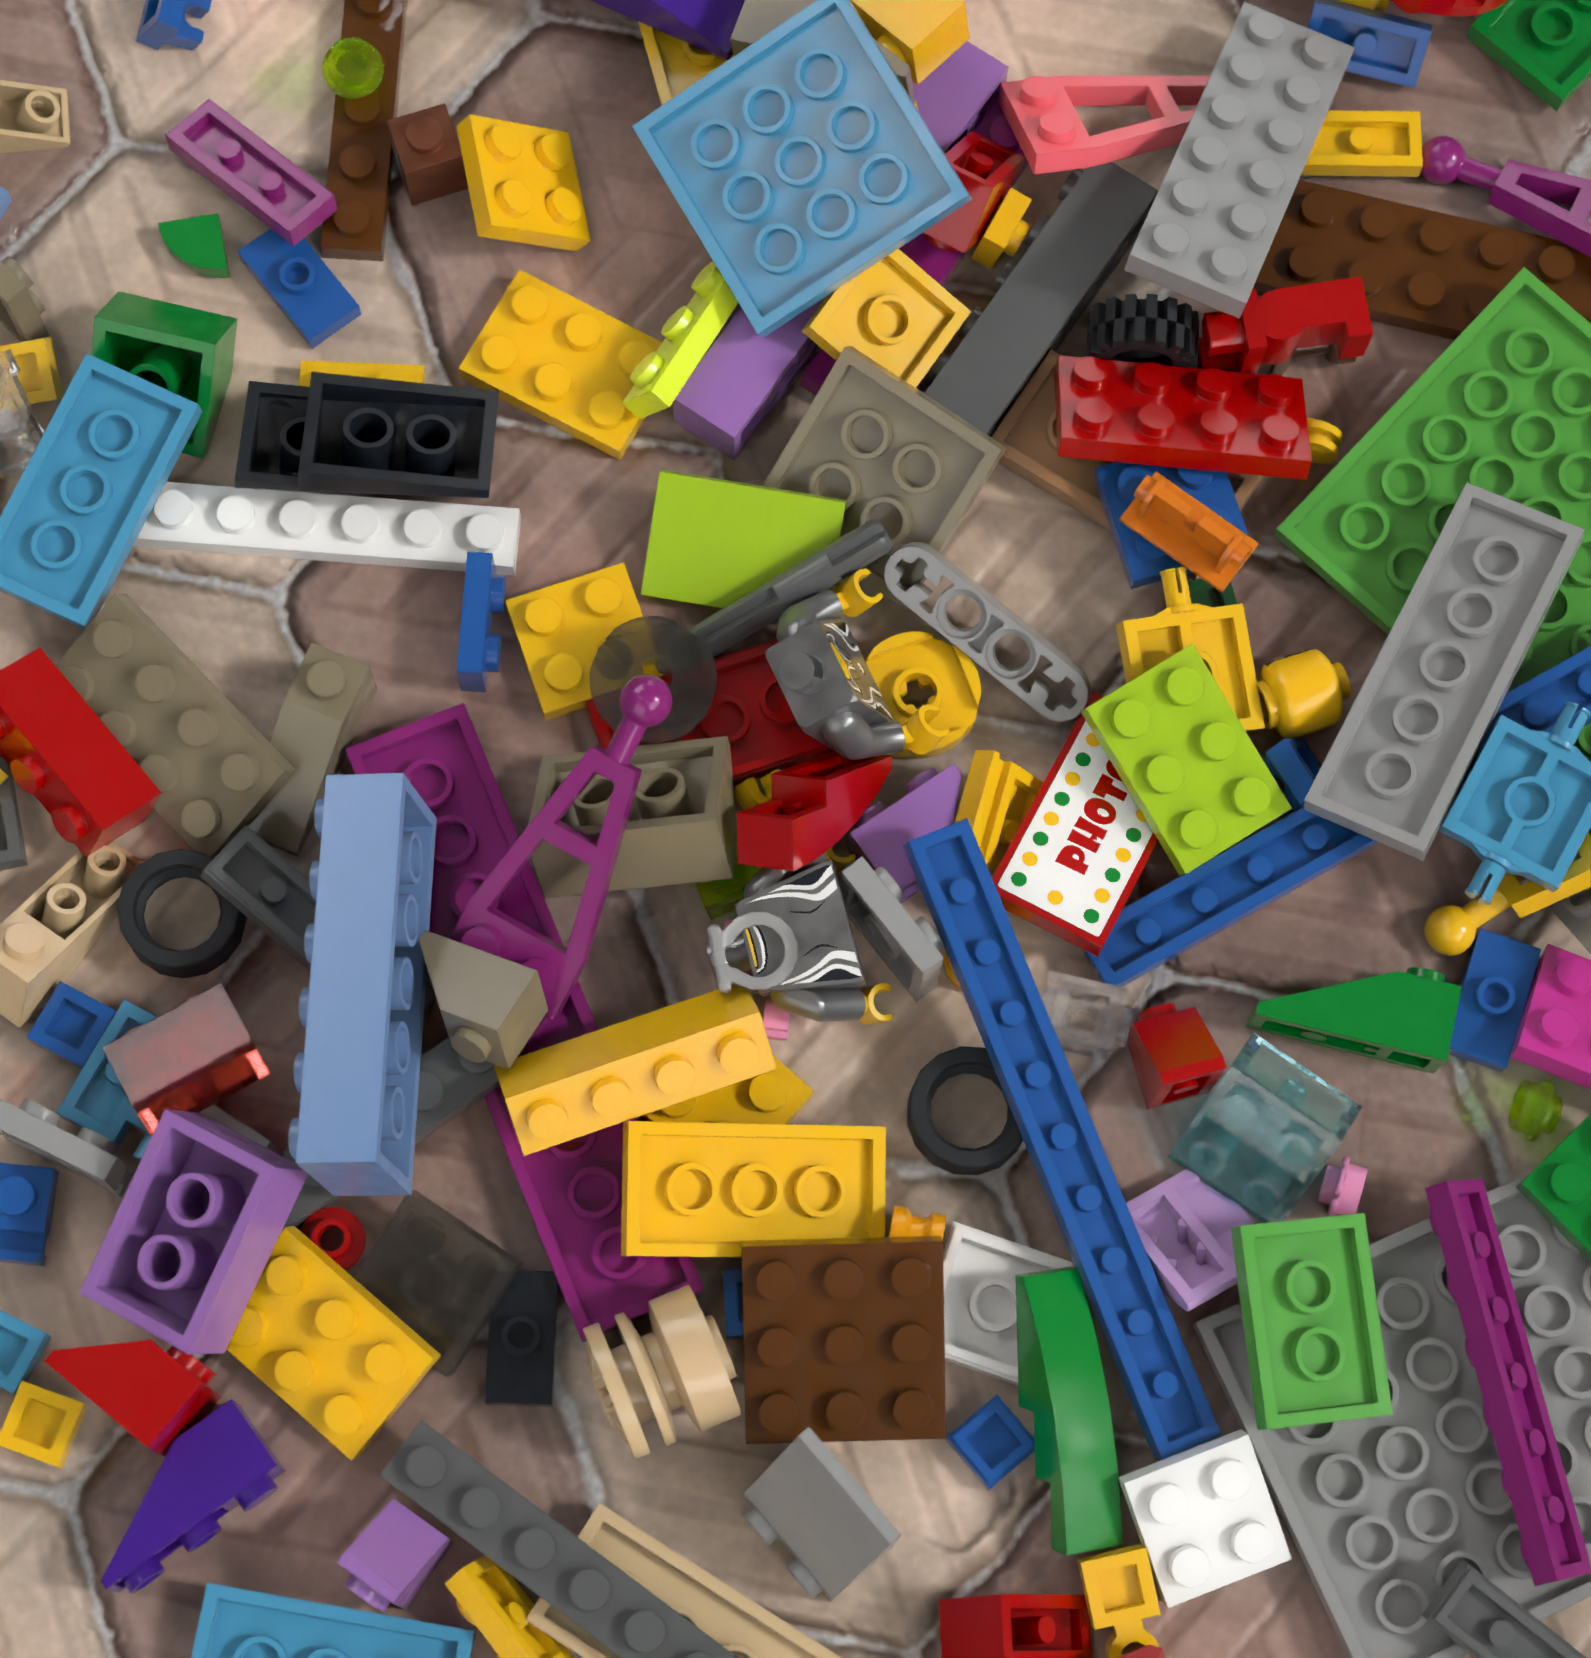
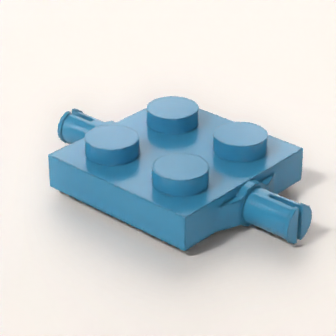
M1570 701L1565 702L1564 709L1551 733L1530 730L1501 715L1494 724L1438 831L1471 848L1477 857L1482 860L1471 883L1465 890V894L1474 899L1486 878H1488L1477 902L1484 905L1491 904V899L1505 873L1521 875L1551 892L1556 891L1590 830L1591 762L1587 760L1574 744L1587 719L1590 718L1591 713L1582 707L1577 712L1571 726L1568 727L1579 704Z

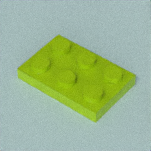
M1193 644L1183 648L1080 711L1179 876L1189 873L1292 809Z

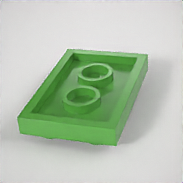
M1365 1213L1232 1227L1231 1236L1257 1430L1393 1415Z

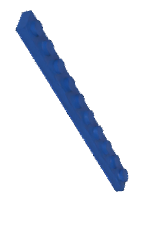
M1591 646L1506 694L1465 778L1494 724L1501 715L1530 730L1551 733L1564 709L1565 702L1570 701L1579 704L1568 727L1571 726L1577 712L1582 707L1591 713ZM1591 716L1587 719L1584 727L1591 723ZM1303 807L1203 863L1189 873L1178 877L1123 908L1098 957L1083 949L1082 951L1108 994H1111L1379 842L1308 812Z
M968 819L908 841L903 845V848L944 944L948 958L1075 1267L1079 1269L1083 1287L1154 1460L1169 1458L1221 1435Z

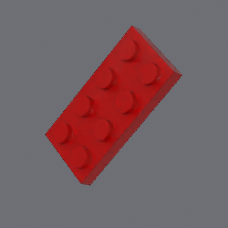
M1058 355L1054 373L1058 457L1307 480L1312 458L1302 378L1284 377L1277 374L1261 375L1229 372L1215 368L1198 369L1166 366L1152 362L1135 363L1103 360L1096 357Z

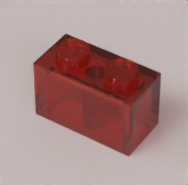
M221 983L204 993L189 997L180 1006L145 1025L136 1026L128 1030L121 1038L102 1047L132 1107L151 1136H153L165 1109L199 1113L271 1074Z

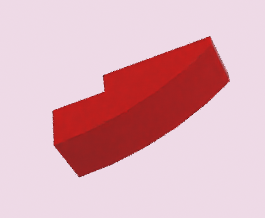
M833 751L771 774L772 800L737 812L738 864L795 871L816 860L851 829L876 797L892 770V756L880 755L850 760Z

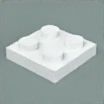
M1242 1429L1118 1477L1141 1544L1147 1548L1151 1572L1161 1601L1167 1608L1292 1559L1249 1434Z

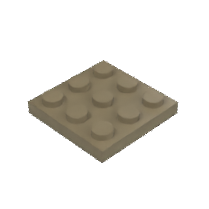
M853 346L844 347L762 486L847 500L841 537L867 521L877 519L890 536L893 548L887 554L862 568L868 569L871 572L863 581L905 608L907 606L898 600L887 588L884 579L885 565L889 557L900 546L910 542L925 543L942 554L1007 447ZM918 557L911 564L903 559L899 561V564L905 570L901 578L904 584L910 587L916 581L924 583L926 577L923 573L927 563L923 559Z

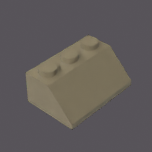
M722 736L638 746L629 763L641 769L642 772L608 891L646 889L655 886L694 882L706 883L714 880L733 879L737 848V818L728 737ZM586 752L542 756L529 824ZM597 773L560 821L598 841L615 783ZM544 840L531 857L544 898L582 895L591 866Z

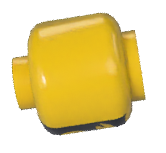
M1305 649L1266 662L1259 673V681H1257L1265 729H1275L1284 738H1299L1333 727L1343 715V700L1351 696L1350 682L1342 664L1339 662L1331 664L1330 660L1317 649Z

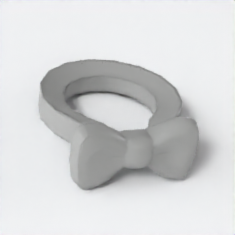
M749 912L737 917L723 931L717 924L707 927L712 952L710 961L715 968L719 993H729L732 984L748 990L766 991L781 985L792 974L798 960V943L792 929L782 918L768 912ZM752 926H766L773 929L782 938L785 946V956L781 966L774 973L764 977H753L737 968L729 967L726 960V947L732 944L745 929Z

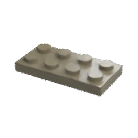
M114 594L55 665L161 791V795L153 808L195 852L205 853L214 859L245 825L249 826L296 771L279 751L127 594Z

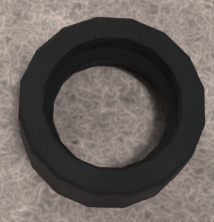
M184 849L157 853L138 865L122 886L117 906L120 931L139 960L159 974L183 979L208 974L227 962L242 941L247 920L246 916L200 877L203 870L213 860L205 853ZM186 877L200 880L213 890L219 901L220 917L217 928L208 940L196 948L179 951L165 948L152 939L146 930L144 913L148 899L157 888L170 880Z
M960 1046L938 1054L920 1070L908 1098L907 1126L915 1147L931 1164L952 1174L980 1175L1000 1168L1018 1152L1023 1138L986 1048ZM960 1074H978L991 1080L1002 1091L1007 1104V1122L1002 1133L990 1144L976 1149L959 1148L947 1142L936 1131L931 1118V1101L937 1088L947 1079Z

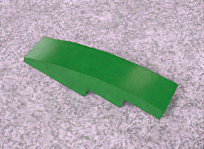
M1070 1266L1015 1275L1019 1407L1034 1412L1035 1478L1050 1483L1052 1550L1069 1556L1123 1545L1119 1474L1110 1403L1097 1337L1079 1269Z

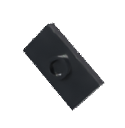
M492 1269L485 1390L486 1405L553 1407L559 1283L554 1271Z

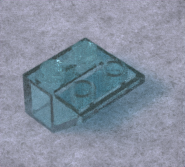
M1253 1032L1168 1158L1184 1169L1197 1174L1200 1180L1242 1207L1262 1223L1285 1221L1341 1144L1362 1106Z

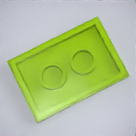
M661 469L658 477L641 595L723 609L841 538L847 500Z

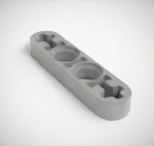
M910 542L903 544L893 552L885 565L884 579L887 588L898 600L1042 716L1051 721L1064 722L1075 718L1081 713L1080 711L1084 709L1089 698L1090 683L1087 674L1078 664L933 547L921 542ZM918 557L923 559L927 563L923 574L935 586L940 584L943 576H946L953 582L941 593L934 608L924 602L933 592L930 588L920 581L914 582L910 587L902 582L901 578L905 570L899 564L901 559L910 564ZM957 595H967L973 598L978 603L981 611L979 622L967 629L954 626L946 615L948 600ZM1006 635H1017L1023 638L1030 650L1028 662L1017 668L1002 665L994 652L996 641ZM1041 655L1051 661L1043 670L1045 675L1057 683L1063 681L1065 677L1075 683L1071 691L1072 696L1076 699L1075 702L1071 703L1066 699H1062L1057 705L1051 703L1048 700L1051 688L1038 676L1032 687L1022 681L1033 672Z

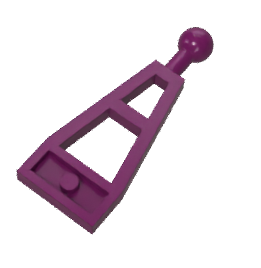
M1436 136L1422 146L1423 167L1421 174L1426 180L1434 184H1448L1458 179L1490 191L1492 193L1488 204L1591 257V222L1588 221L1591 215V180L1509 159L1502 170L1467 157L1462 145L1449 136ZM1550 201L1569 205L1572 207L1570 211H1567Z
M638 675L624 685L620 694V707L624 716L607 749L605 750L598 745L589 748L470 898L449 938L537 970L548 1006V1012L545 1016L551 1020L560 1016L589 959L642 772L641 769L629 762L647 727L658 725L664 721L672 708L673 701L670 688L662 679L654 675ZM597 773L615 783L598 841L560 821ZM544 840L591 866L567 948L492 907Z

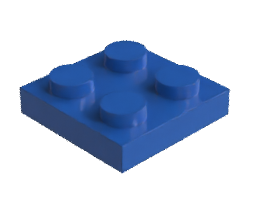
M1114 462L1095 468L1093 478L1131 589L1162 581L1159 574L1160 571L1184 567L1119 521L1121 515L1135 499V496H1133L1134 492L1147 475L1152 477L1155 472H1158L1248 535L1227 472ZM1189 569L1186 571V574L1193 573Z

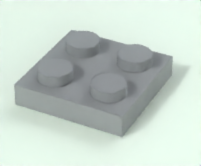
M863 857L859 858L841 872L840 888L849 919L913 999L918 1002L937 987L944 957L939 951L944 948V944L938 933L926 919L920 916L914 921L899 903V900L904 895L888 871L882 866L873 870Z

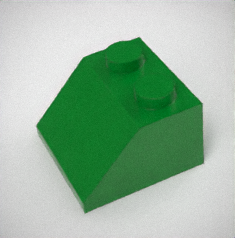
M118 291L94 316L91 355L199 404L202 414L182 453L205 458L210 448L232 376L238 318Z

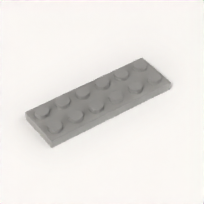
M1244 2L1131 250L1124 270L1240 319L1355 48Z
M1466 482L1304 799V810L1423 861L1583 541L1585 529Z

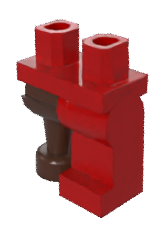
M1362 277L1275 289L1264 293L1259 299L1256 289H1252L1240 319L1222 311L1204 313L1201 321L1203 337L1199 338L1198 365L1196 366L1198 369L1215 368L1229 372L1283 375L1287 371L1290 362L1325 355L1327 361L1332 365L1354 363L1356 357L1364 356L1374 334Z

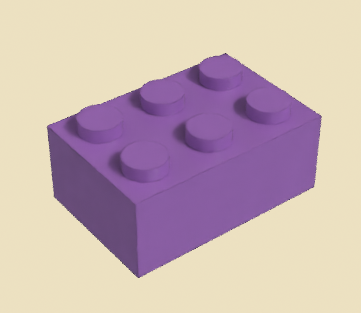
M165 1109L79 1294L187 1354L225 1353L308 1173L291 1160L202 1113Z

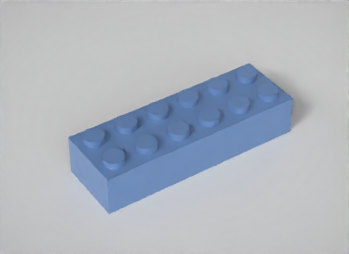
M404 773L326 775L324 798H319L316 801L314 811L315 829L317 835L321 838L320 858L312 862L309 874L310 891L313 899L316 900L315 921L307 925L304 936L305 955L308 963L311 964L309 987L302 989L299 999V1015L302 1026L306 1028L304 1052L297 1054L294 1063V1082L297 1091L301 1093L299 1118H293L289 1127V1150L292 1158L296 1159L295 1163L333 1196L412 1195L427 971L418 939L425 930L429 931L437 818Z

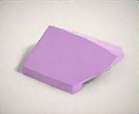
M1185 1169L1126 1203L1162 1292L1170 1300L1189 1312L1238 1283L1231 1228L1256 1223L1237 1201L1200 1182L1197 1174Z

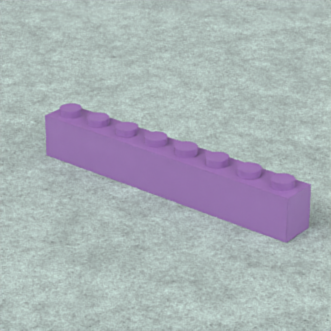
M968 41L920 84L917 85L912 81L919 113L945 154L968 133L976 129L995 100L999 99L1000 82H1006L1009 67ZM825 297L764 338L757 334L740 307L734 317L726 321L708 348L707 353L698 363L673 401V421L724 455L735 460L818 348V345L801 330Z

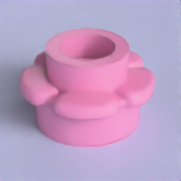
M1350 1156L1343 1157L1341 1167L1331 1164L1327 1165L1318 1202L1330 1205L1328 1217L1335 1214H1356L1368 1168L1349 1163Z

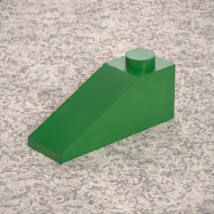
M1412 967L1408 968L1406 973L1396 971L1260 1001L1249 1014L1246 1028L1435 1073L1448 1059L1462 986L1446 983L1445 976L1440 972Z

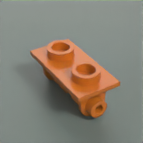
M1155 472L1152 477L1147 475L1134 492L1133 496H1135V499L1119 518L1120 522L1221 593L1259 545L1254 539L1158 472Z

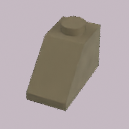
M425 930L418 940L452 1048L469 1061L475 1063L487 1061L509 1070L548 1012L538 971Z

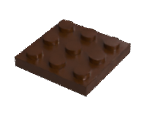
M941 1236L741 1241L746 1444L792 1443L808 1427L812 1429L822 1442L946 1439L943 1240Z

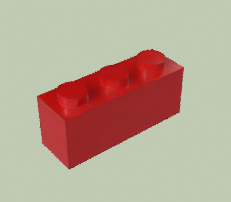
M39 647L0 670V755L10 765L12 775L17 784L25 792L34 794L49 812L53 825L60 836L66 841L74 843L83 855L88 858L96 850L110 844L144 822L161 795V791L45 652Z

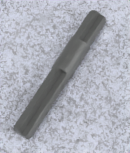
M877 519L867 521L671 639L667 644V648L672 660L680 670L710 660L780 618L783 612L790 606L826 591L859 569L890 552L893 548L890 536Z

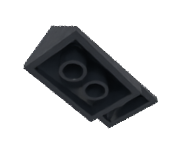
M320 372L311 373L310 387L249 381L235 474V488L489 498L499 391Z

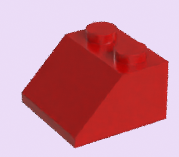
M151 1339L53 1350L44 1360L45 1363L142 1444L163 1457H166L174 1440L203 1420L222 1397L208 1385L216 1374L194 1355L187 1354L172 1345L166 1351Z

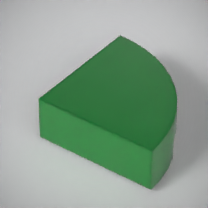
M218 213L158 223L159 231L168 252L178 261L206 277H230L222 224Z

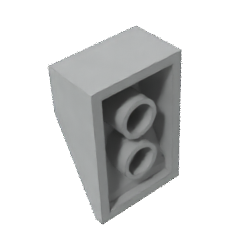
M810 1427L804 1430L744 1493V1499L751 1508L743 1514V1517L768 1546L776 1539H779L795 1558L786 1568L812 1599L822 1591L830 1601L834 1600L885 1555L901 1537L898 1530Z

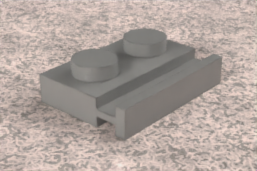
M24 1098L19 1108L0 1099V1134L5 1136L6 1140L119 1196L123 1194L133 1172L128 1170L129 1168L118 1157L113 1155L118 1147L116 1143L85 1127H82L77 1137L56 1127L55 1125L60 1116L29 1099Z

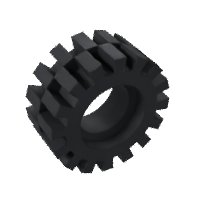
M1125 294V300L1123 301L1116 296L1107 298L1106 304L1098 302L1093 306V310L1089 311L1086 357L1135 363L1152 362L1166 366L1196 368V365H1198L1199 314L1197 311H1192V306L1186 302L1177 305L1178 299L1167 297L1165 300L1160 301L1157 294H1147L1146 299H1138L1136 294Z

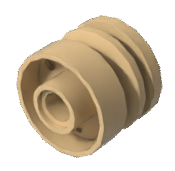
M689 1285L648 1301L652 1333L640 1337L631 1320L624 1312L614 1315L624 1343L616 1348L609 1349L598 1322L583 1328L587 1340L588 1372L611 1429L628 1445L634 1459L651 1453L640 1424L651 1419L655 1420L666 1446L676 1442L671 1411L682 1406L700 1432L742 1415L730 1379L737 1377L724 1340L713 1316L704 1317Z

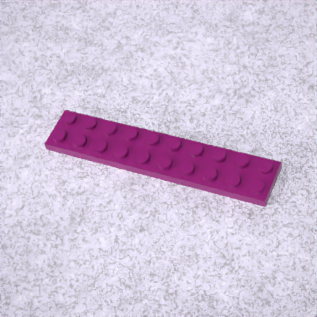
M464 703L345 749L355 774L404 773L437 818L429 932L446 938H450L470 898L519 838ZM528 861L492 907L564 946ZM579 981L574 986L560 1016L554 1020L544 1016L520 1052L522 1056L598 1030ZM501 1086L484 1096L582 1343L587 1341L583 1328L598 1322L603 1334L618 1328L614 1319L616 1314L624 1312L631 1322L649 1316L648 1301L686 1285L691 1287L695 1296L705 1292L692 1257L621 1256L623 1122L524 1156Z

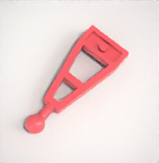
M1031 76L1024 80L1000 82L998 103L1034 175L1095 167L1179 144L1195 109L1181 112L1178 106H1197L1210 76ZM1074 106H1146L1153 120L1089 136Z

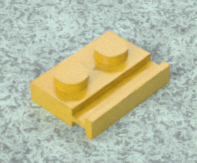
M975 750L955 823L968 819L991 877H993L1044 782L1014 762L1003 761L999 758L1000 753L995 750Z

